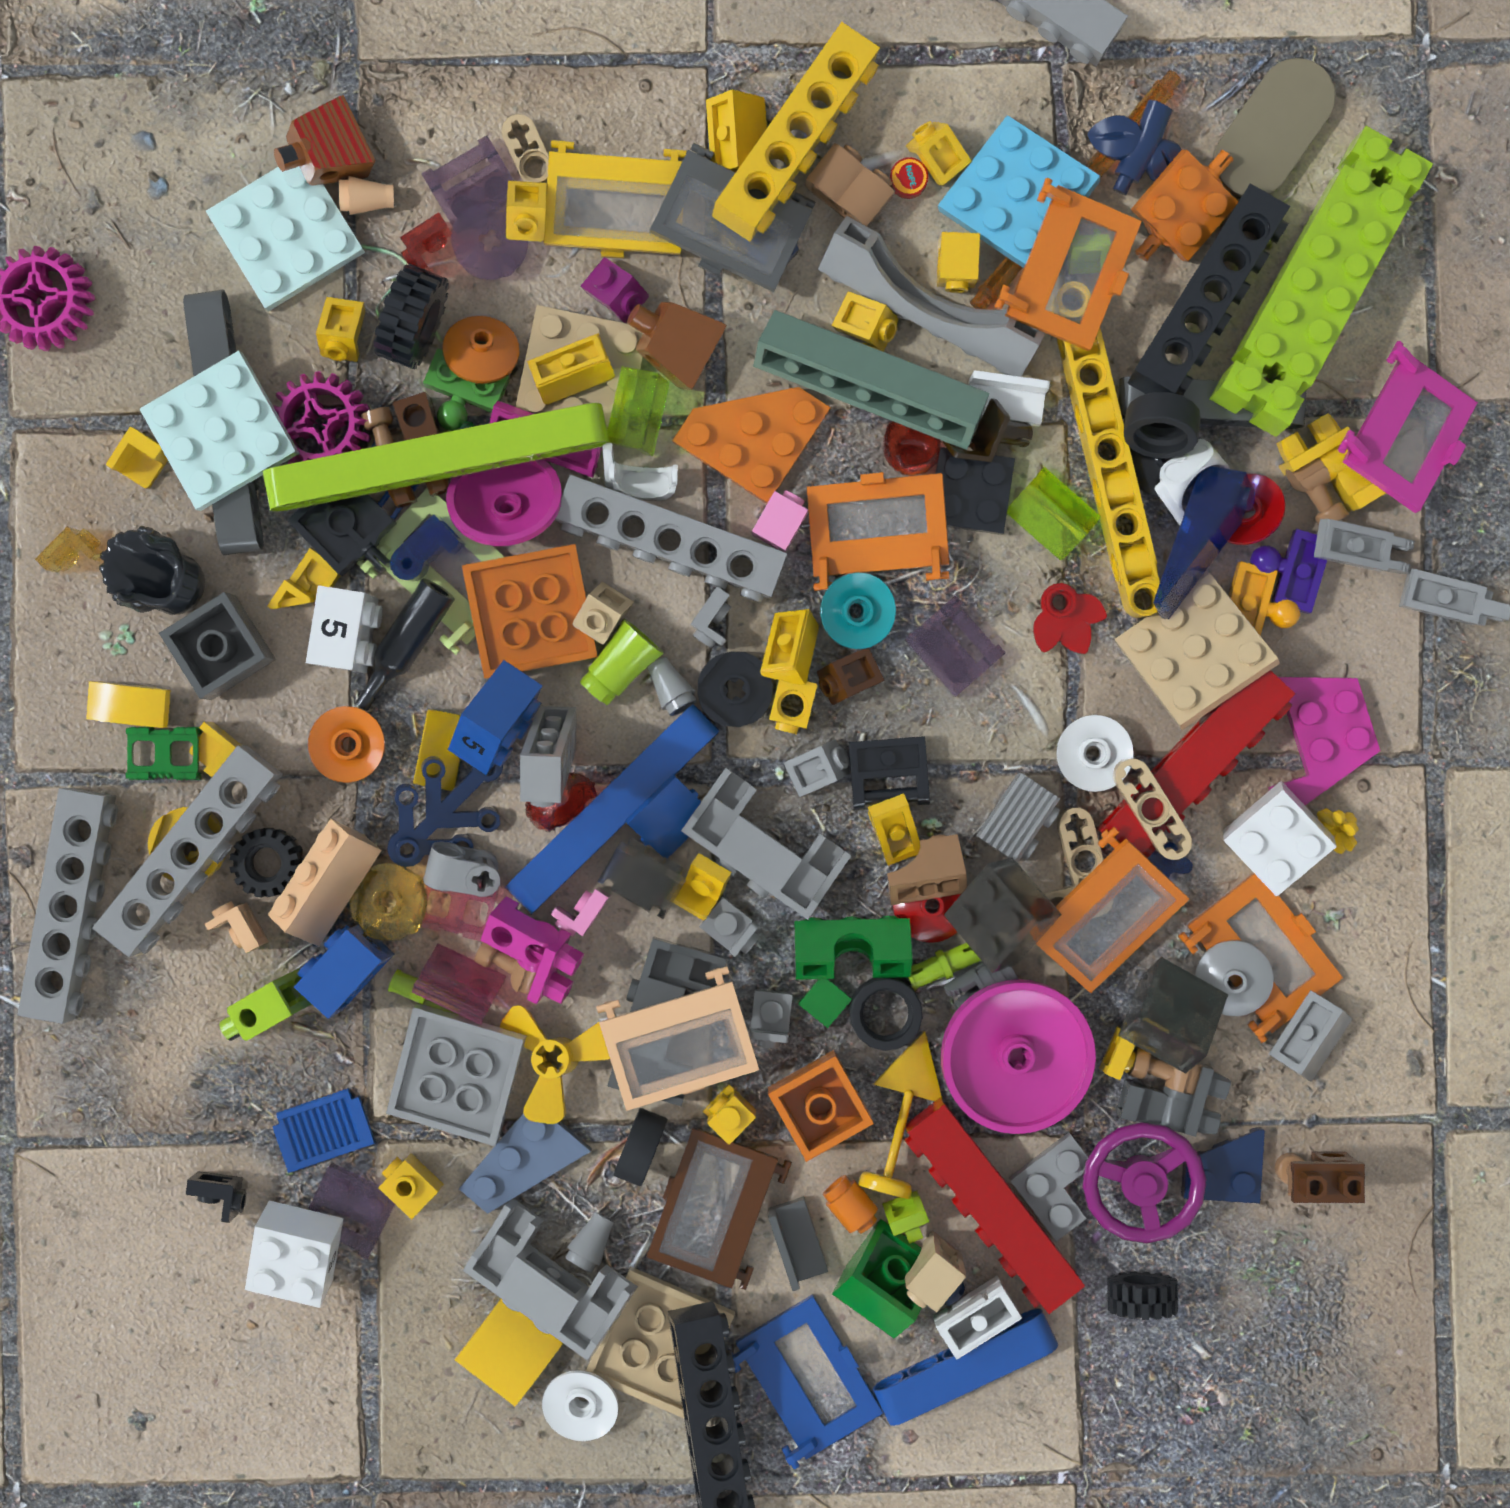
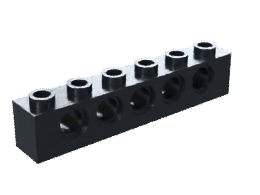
M1249 184L1136 366L1127 384L1144 394L1169 392L1184 395L1194 379L1187 375L1193 364L1201 367L1213 348L1207 344L1212 333L1220 336L1232 317L1226 310L1231 302L1239 305L1250 288L1251 284L1245 281L1250 271L1256 274L1260 272L1270 253L1264 251L1268 242L1271 240L1277 244L1289 223L1284 221L1283 218L1290 208L1288 204L1255 185ZM1243 231L1252 232L1257 237V240L1247 238ZM1224 262L1234 263L1238 267V271L1228 269ZM1212 292L1218 296L1220 301H1210L1204 293ZM1185 323L1196 324L1200 328L1201 333L1189 331ZM1166 354L1177 355L1182 364H1172L1167 360Z
M713 1301L668 1311L697 1508H755L752 1494L747 1495L745 1483L751 1482L748 1461L746 1458L742 1459L740 1447L746 1445L743 1426L741 1422L736 1423L735 1410L740 1409V1400L736 1386L731 1387L729 1374L735 1373V1365L731 1350L725 1349L724 1337L730 1335L726 1314H720ZM704 1343L711 1344L707 1352L695 1354L696 1349ZM716 1380L713 1388L706 1391L701 1390L705 1382ZM722 1417L717 1425L712 1427L706 1426L710 1419ZM718 1454H727L722 1461L717 1463L712 1462L714 1457ZM732 1490L727 1497L718 1498L721 1492Z

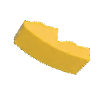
M89 681L86 719L136 726L168 728L171 690L142 685Z

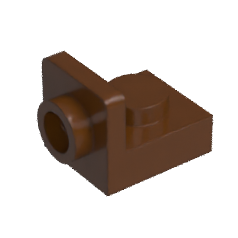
M869 648L854 652L817 671L820 689L828 697L832 705L885 681Z

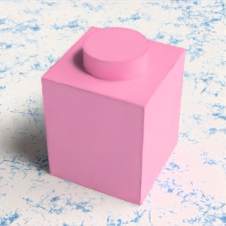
M787 490L784 491L783 495L774 491L754 526L752 535L777 550L786 553L808 514V509L802 507L805 501Z

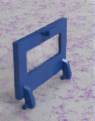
M813 1294L736 1340V1345L740 1351L734 1355L732 1354L735 1373L741 1370L739 1364L746 1360L798 1446L792 1451L788 1445L781 1449L787 1463L793 1469L800 1466L798 1460L805 1457L807 1460L883 1414L881 1406L857 1368L859 1367L857 1361L847 1345L844 1347Z

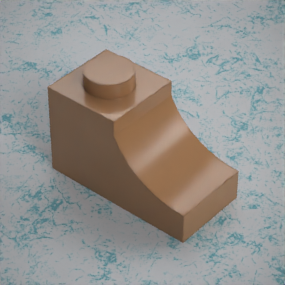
M958 834L950 836L935 835L929 839L920 840V851L915 859L907 866L887 873L891 905L967 893V874Z

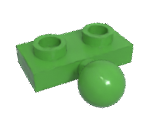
M437 348L423 384L428 389L451 397V400L440 405L437 411V420L444 429L454 431L459 430L462 424L467 421L468 414L464 407L466 403L492 413L493 406L497 400H502L509 383V375L499 381L485 384L466 381L450 370L444 360L443 351Z

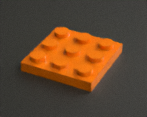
M576 544L462 565L484 679L490 678L503 660L523 672L598 657L594 639L573 626V621L586 600Z

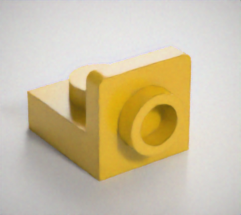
M929 121L922 124L913 132L912 136L914 138L906 144L909 152L916 153L937 185H945L972 162L946 123H932Z
M508 181L506 206L507 239L544 241L547 183Z
M848 291L831 326L838 332L868 342L871 346L884 351L887 344L892 341L896 334L899 318L887 305Z
M326 297L316 331L322 357L335 361H358L360 353L357 341L366 313L364 302Z
M698 853L691 863L685 882L675 895L673 902L699 919L706 920L723 895L732 872Z
M1130 1025L1128 1031L1116 1027L1099 1069L1106 1075L1120 1080L1123 1072L1128 1073L1134 1064L1136 1052L1133 1049L1135 1045L1155 1054L1159 1046L1149 1041L1152 1034Z

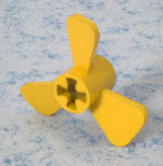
M516 1005L508 1011L500 1023V1028L527 1036L524 1047L532 1051L531 1063L533 1069L539 1075L523 1108L524 1116L530 1121L546 1124H556L562 1121L566 1115L562 1076L572 1072L579 1061L610 1059L599 1022L573 1040L566 1037H556L548 1040L528 1009L522 1005ZM556 1045L562 1051V1054L557 1057V1061L562 1063V1066L558 1069L559 1071L550 1061L547 1062L546 1053L554 1051Z

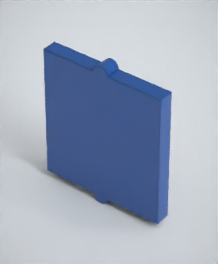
M672 774L625 822L641 836V842L645 846L650 845L666 860L689 838L681 830L702 801L697 798L698 793L695 789L689 790Z

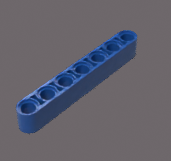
M692 704L539 852L505 888L532 915L626 823L625 820L672 774L676 775L720 732L719 729Z

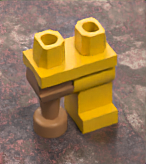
M1329 413L1307 425L1317 441L1313 446L1307 448L1298 431L1276 443L1284 460V463L1279 465L1281 472L1284 476H1287L1291 484L1290 486L1296 491L1306 492L1320 511L1315 516L1318 525L1320 519L1340 521L1349 515L1348 512L1361 509L1386 494L1342 462L1348 449L1345 453H1340L1338 448L1350 429L1348 426L1340 429ZM1332 483L1343 504L1341 502L1333 503L1325 486L1326 484Z

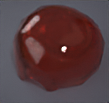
M891 421L887 425L883 438V454L888 464L902 475L915 476L924 474L938 463L941 440Z

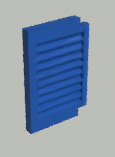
M349 1088L277 1112L279 1124L272 1126L288 1173L376 1143L361 1097L353 1098Z

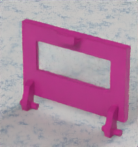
M1397 341L1387 358L1388 363L1393 364L1395 360H1397V363L1357 436H1354V431L1348 430L1338 451L1345 453L1348 449L1342 461L1344 464L1412 512L1417 513L1422 509L1444 465L1448 463L1455 465L1460 459L1466 445L1458 439L1478 402L1417 360L1403 346L1404 344L1401 341Z

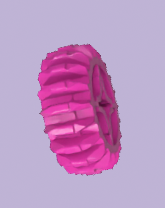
M33 246L30 255L25 249H18L19 260L16 261L11 256L5 257L9 267L6 270L0 268V331L4 334L10 333L9 339L16 344L23 342V346L30 350L35 349L38 345L39 349L49 351L52 343L59 349L64 348L65 336L72 341L77 340V334L74 332L76 327L82 330L88 329L87 324L82 321L83 315H94L93 310L85 306L86 303L96 300L94 294L86 291L93 284L89 278L82 277L85 269L78 263L73 264V258L67 253L60 256V252L53 247H49L45 253L44 249L40 246ZM48 271H55L61 274L66 283L67 291L53 288V281L49 279ZM28 278L26 285L19 289L22 283ZM42 293H46L47 295H49L46 296L45 301L41 300V305L35 303L37 302L38 297L42 298ZM16 306H21L30 311V317L34 319L35 327H28L23 324L18 316ZM64 308L62 314L55 320L57 312Z
M316 371L313 383H311L306 374H301V386L298 387L292 381L286 383L287 388L291 391L288 396L282 392L276 393V397L283 403L281 407L273 405L300 453L289 459L288 464L361 450L362 448L358 446L359 440L365 443L371 441V437L362 432V429H364L363 425H365L367 420L360 418L361 414L371 409L367 404H358L364 395L359 390L351 392L353 384L350 381L345 380L339 385V377L331 373L325 383L324 374ZM317 396H335L343 401L346 409L340 411L336 408L325 410ZM304 402V416L299 421L293 423L297 409ZM318 414L328 421L327 425L323 424L325 429L322 430V433L313 427L314 423L318 424L315 421L319 417ZM346 421H349L346 436L337 446L335 442L336 432L341 427L347 425ZM300 437L304 439L316 438L318 444L322 446L324 453L314 454L302 451L295 439Z

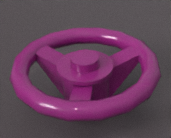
M1141 1122L1117 1128L1097 1143L1085 1163L1082 1187L1087 1207L1102 1228L1122 1240L1148 1244L1170 1239L1192 1223L1203 1205L1207 1180L1201 1157L1187 1138L1166 1126ZM1138 1138L1161 1140L1172 1147L1152 1157L1134 1155L1126 1161L1105 1160L1108 1154L1123 1142ZM1185 1161L1191 1179L1189 1198L1177 1216L1166 1224L1160 1225L1156 1204L1167 1193L1168 1179L1166 1175ZM1099 1176L1121 1183L1125 1197L1131 1203L1140 1207L1144 1228L1128 1226L1111 1215L1101 1200L1098 1188Z

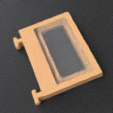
M728 966L719 967L705 973L707 980L715 978L717 986L616 1016L614 1009L621 1007L619 1000L608 1001L596 1006L598 1014L606 1012L608 1018L600 1021L599 1024L626 1111L680 1094L686 1095L705 1089L706 1086L759 1071L733 981L724 982L723 975L730 973Z

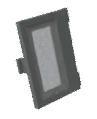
M693 143L683 159L649 233L701 257L698 267L718 277L724 268L774 292L816 202L795 192L793 200L788 199L785 204L778 201L772 210L776 216L764 234L758 231L751 242H749L712 217L716 200L735 172L710 161L714 152ZM759 189L749 190L750 195L756 199L766 198L764 192Z

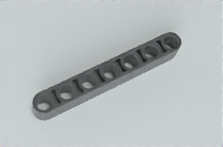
M223 289L184 295V313L194 376L237 352L230 304L227 294ZM253 480L212 504L217 541L223 555L263 550V532L256 483Z

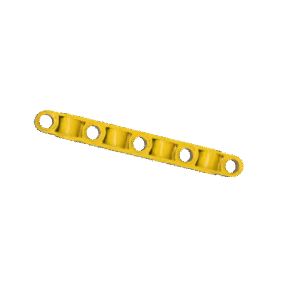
M1079 282L1064 284L1052 300L1051 312L1080 324L1091 297L1088 288ZM1065 295L1076 297L1080 303V308L1076 311L1067 310L1062 304V297ZM1099 328L1090 351H1086L1058 338L1057 344L1112 572L1118 585L1122 606L1131 617L1145 618L1156 613L1161 608L1163 593L1130 448L1125 442L1124 423L1102 332ZM1080 370H1093L1097 375V384L1094 386L1084 384L1080 379ZM1106 442L1114 447V460L1107 461L1100 457L1098 453L1099 443ZM1119 516H1125L1131 520L1133 524L1131 535H1123L1117 530L1116 520ZM1138 590L1146 591L1151 598V604L1147 610L1139 609L1134 603V595Z

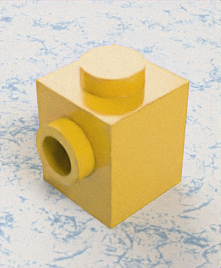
M410 1153L404 1161L397 1156L381 1173L386 1179L378 1188L412 1220L439 1192L444 1184Z

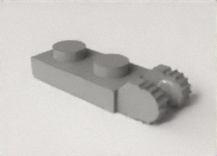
M1320 519L1314 558L1374 571L1409 574L1410 564H1406L1403 561L1390 560L1391 549L1411 551L1414 548L1415 541L1396 537L1392 532L1333 519Z

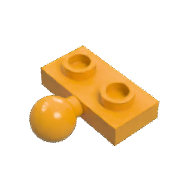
M1240 561L1236 565L1229 597L1261 636L1266 616L1270 617L1271 622L1279 628L1285 629L1294 626L1300 618L1298 605L1291 600H1282L1278 603L1270 602L1278 571L1264 573L1256 565Z

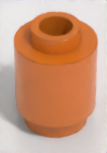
M846 1175L839 1177L823 1192L822 1195L827 1200L826 1206L849 1233L857 1230L862 1234L877 1221L875 1214L878 1211V1207L855 1180L850 1181Z

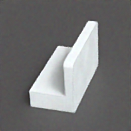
M973 371L969 379V385L990 393L981 418L984 415L989 400L992 398L997 399L1009 414V421L1026 422L1031 424V426L1038 427L1041 425L1045 394L1050 388V381Z

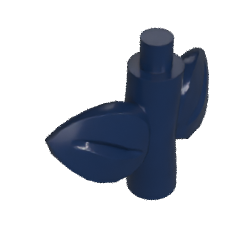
M1148 100L1139 125L1125 115H1114L1101 120L1089 130L1087 135L1091 144L1102 155L1109 159L1120 160L1114 172L1118 179L1113 190L1126 196L1132 183L1138 184L1145 171L1150 179L1155 181L1182 150L1178 143L1169 139H1163L1173 112L1170 107L1155 100Z

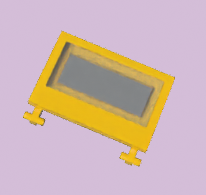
M551 140V148H558V152L549 151L544 245L601 249V257L624 259V251L680 255V247L649 232L683 162L679 161V158H684L687 150L664 149L663 156L671 157V160L567 153V149L574 150V142ZM683 208L676 221L681 226L683 222Z

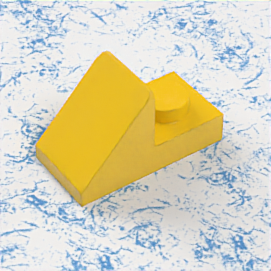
M904 794L868 807L870 821L888 866L918 855L920 840Z

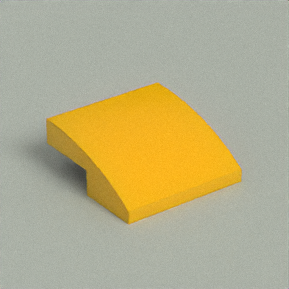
M500 1298L454 1361L515 1407L563 1343L553 1335L538 1330L532 1320L521 1312L509 1309Z

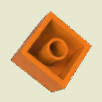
M834 1050L768 1087V1095L806 1162L874 1124L870 1112Z

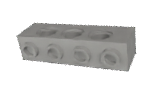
M540 706L520 754V802H531V805L536 807H549L555 803H561L576 753L577 707Z

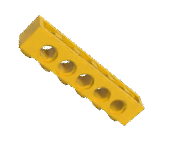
M841 22L716 200L712 217L749 242H751L758 231L762 234L767 231L776 216L772 210L778 201L783 204L787 202L797 186L793 182L799 171L804 174L808 172L818 155L814 150L819 142L827 144L837 129L838 124L834 121L839 113L848 114L859 96L855 90L861 82L868 85L879 67L875 63L880 49L879 46L845 23ZM833 71H841L848 78L840 79L833 74ZM812 101H823L828 106V108H818L812 103ZM791 130H801L807 135V138H797L791 133ZM779 159L787 167L778 169L770 163V160ZM759 189L764 192L766 198L756 199L750 195L749 190Z

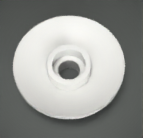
M1090 715L1081 717L1067 726L1059 738L1056 756L1063 776L1071 784L1082 790L1097 792L1116 786L1113 780L1115 766L1123 759L1133 758L1134 751L1131 738L1122 725L1106 716ZM1090 746H1095L1099 750V757L1094 761L1089 760L1086 756V751ZM1127 766V767L1124 769L1125 772H1126V775L1128 774V772H1129V770H1130V768H1131V767H1129V766Z
M576 1370L565 1372L549 1383L544 1392L542 1409L548 1424L561 1436L575 1441H591L602 1437L610 1431L617 1419L619 1404L615 1391L606 1380L594 1373ZM577 1397H583L588 1401H580Z

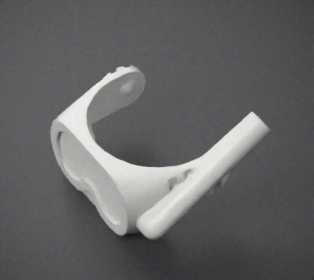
M1198 439L1194 449L1187 454L1167 461L1160 469V482L1155 486V491L1187 536L1192 535L1196 531L1182 507V498L1189 483L1198 473L1212 465H1216L1225 475L1230 472L1229 465L1215 448L1204 439Z
M603 444L604 478L607 488L614 489V491L639 500L663 501L671 498L675 493L678 483V465L673 464L671 467L648 468L618 464L614 461L613 444Z

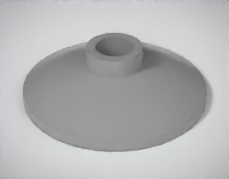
M1239 940L1220 942L1209 948L1199 960L1195 973L1196 987L1202 1000L1212 1010L1227 1016H1243L1256 1011L1267 1001L1273 988V971L1267 957L1254 945ZM1232 975H1239L1242 978V984L1238 987H1231L1227 983L1228 978Z

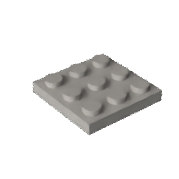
M417 1003L412 1010L386 1114L496 1146L499 1142L527 1036Z

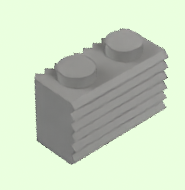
M1017 773L976 836L1014 862L1018 863L1021 857L1027 860L1039 843L1034 837L1042 825L1049 828L1058 816L1060 809L1056 807V804L1060 798L1026 775Z

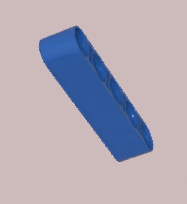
M1037 1308L1022 1313V1319L959 1359H956L948 1348L879 1381L873 1387V1391L888 1423L891 1426L905 1423L1051 1354L1057 1349L1058 1342L1043 1310Z

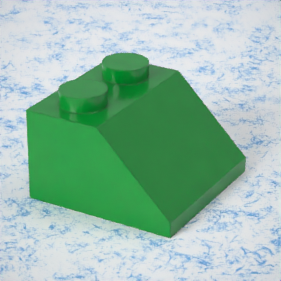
M880 1219L846 1265L832 1295L893 1339L896 1338L916 1321L921 1307L915 1304L907 1295L908 1289H906L905 1276L914 1265L922 1248L914 1242L909 1244L907 1237L903 1234L894 1236L890 1225Z

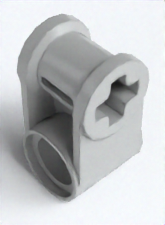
M440 841L432 844L423 881L428 887L435 890L454 891L478 897H487L498 890L501 878L498 872L497 858L491 852Z

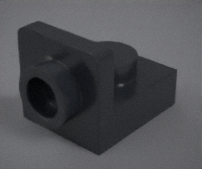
M197 1171L187 1180L186 1195L197 1196V1201L215 1204L224 1200L221 1222L230 1223L238 1213L243 1212L246 1203V1190L241 1189L243 1177Z

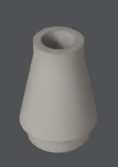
M667 657L660 658L647 667L651 674L662 710H667L670 716L684 712L697 702L693 695L695 690L671 665Z
M594 1212L591 1219L567 1246L569 1251L565 1258L578 1267L592 1273L595 1266H600L609 1234L615 1222L598 1212Z

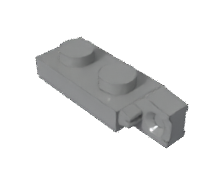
M1410 569L1409 574H1407L1399 607L1469 625L1485 626L1487 619L1503 622L1504 620L1509 621L1510 605L1493 601L1494 592L1487 590L1488 587L1418 569Z

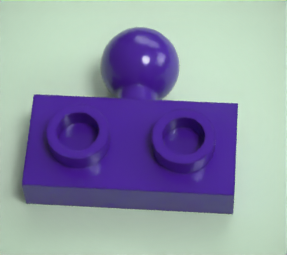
M1300 529L1293 530L1285 558L1281 557L1276 548L1269 545L1260 546L1251 554L1250 564L1256 565L1261 572L1271 573L1276 570L1280 573L1272 602L1278 603L1282 600H1291L1298 605L1300 612L1312 613L1327 560L1314 558L1317 534Z

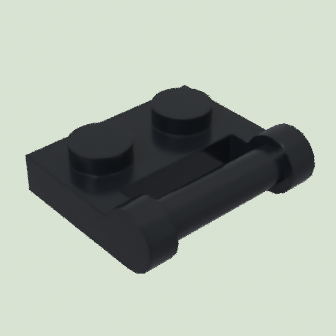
M925 736L848 742L853 810H865V806L875 805L901 794L905 795L907 802H917L918 806L930 805ZM916 776V787L864 791L863 779Z

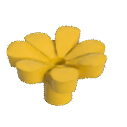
M1328 808L1317 812V819L1334 836L1337 846L1334 851L1339 854H1343L1346 850L1352 851L1357 845L1354 835L1359 830L1355 815L1351 812L1344 813L1341 810L1332 812Z

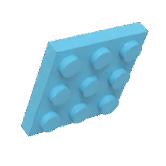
M1007 115L938 204L939 212L970 233H980L982 241L1024 268L1051 201V198L1046 197L1044 203L1037 201L1045 178L1052 179L1051 185L1054 187L1060 185L1088 198L1100 183V175Z

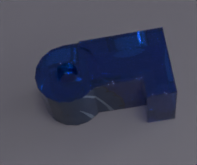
M434 514L392 554L390 568L399 579L418 581L427 574L429 564L445 549L448 553L455 555L466 544L441 516Z

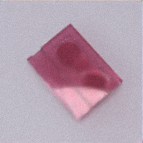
M438 943L422 969L418 980L414 983L412 993L482 1025L486 1014L489 1012L504 984L506 975L489 967H483L474 962V960Z

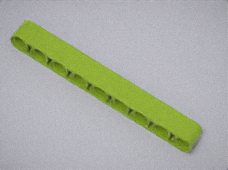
M589 403L272 467L262 472L270 511L279 512L594 449L609 443L602 404Z

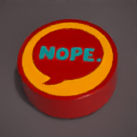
M912 157L899 160L895 163L890 173L891 188L901 198L913 199L918 197L927 186L928 171L926 166L920 160Z

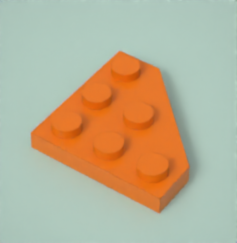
M794 387L693 408L672 442L762 502L768 504L774 491L777 492L831 407L802 388Z

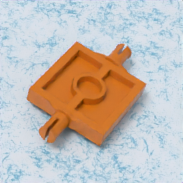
M1181 150L1131 208V211L1144 222L1147 232L1150 234L1139 248L1135 250L1137 255H1141L1140 258L1147 262L1159 246L1162 245L1170 248L1182 261H1189L1238 204V201L1223 187L1219 178L1229 164L1234 161L1232 156H1228V152L1220 150V153L1208 166H1205L1188 150Z

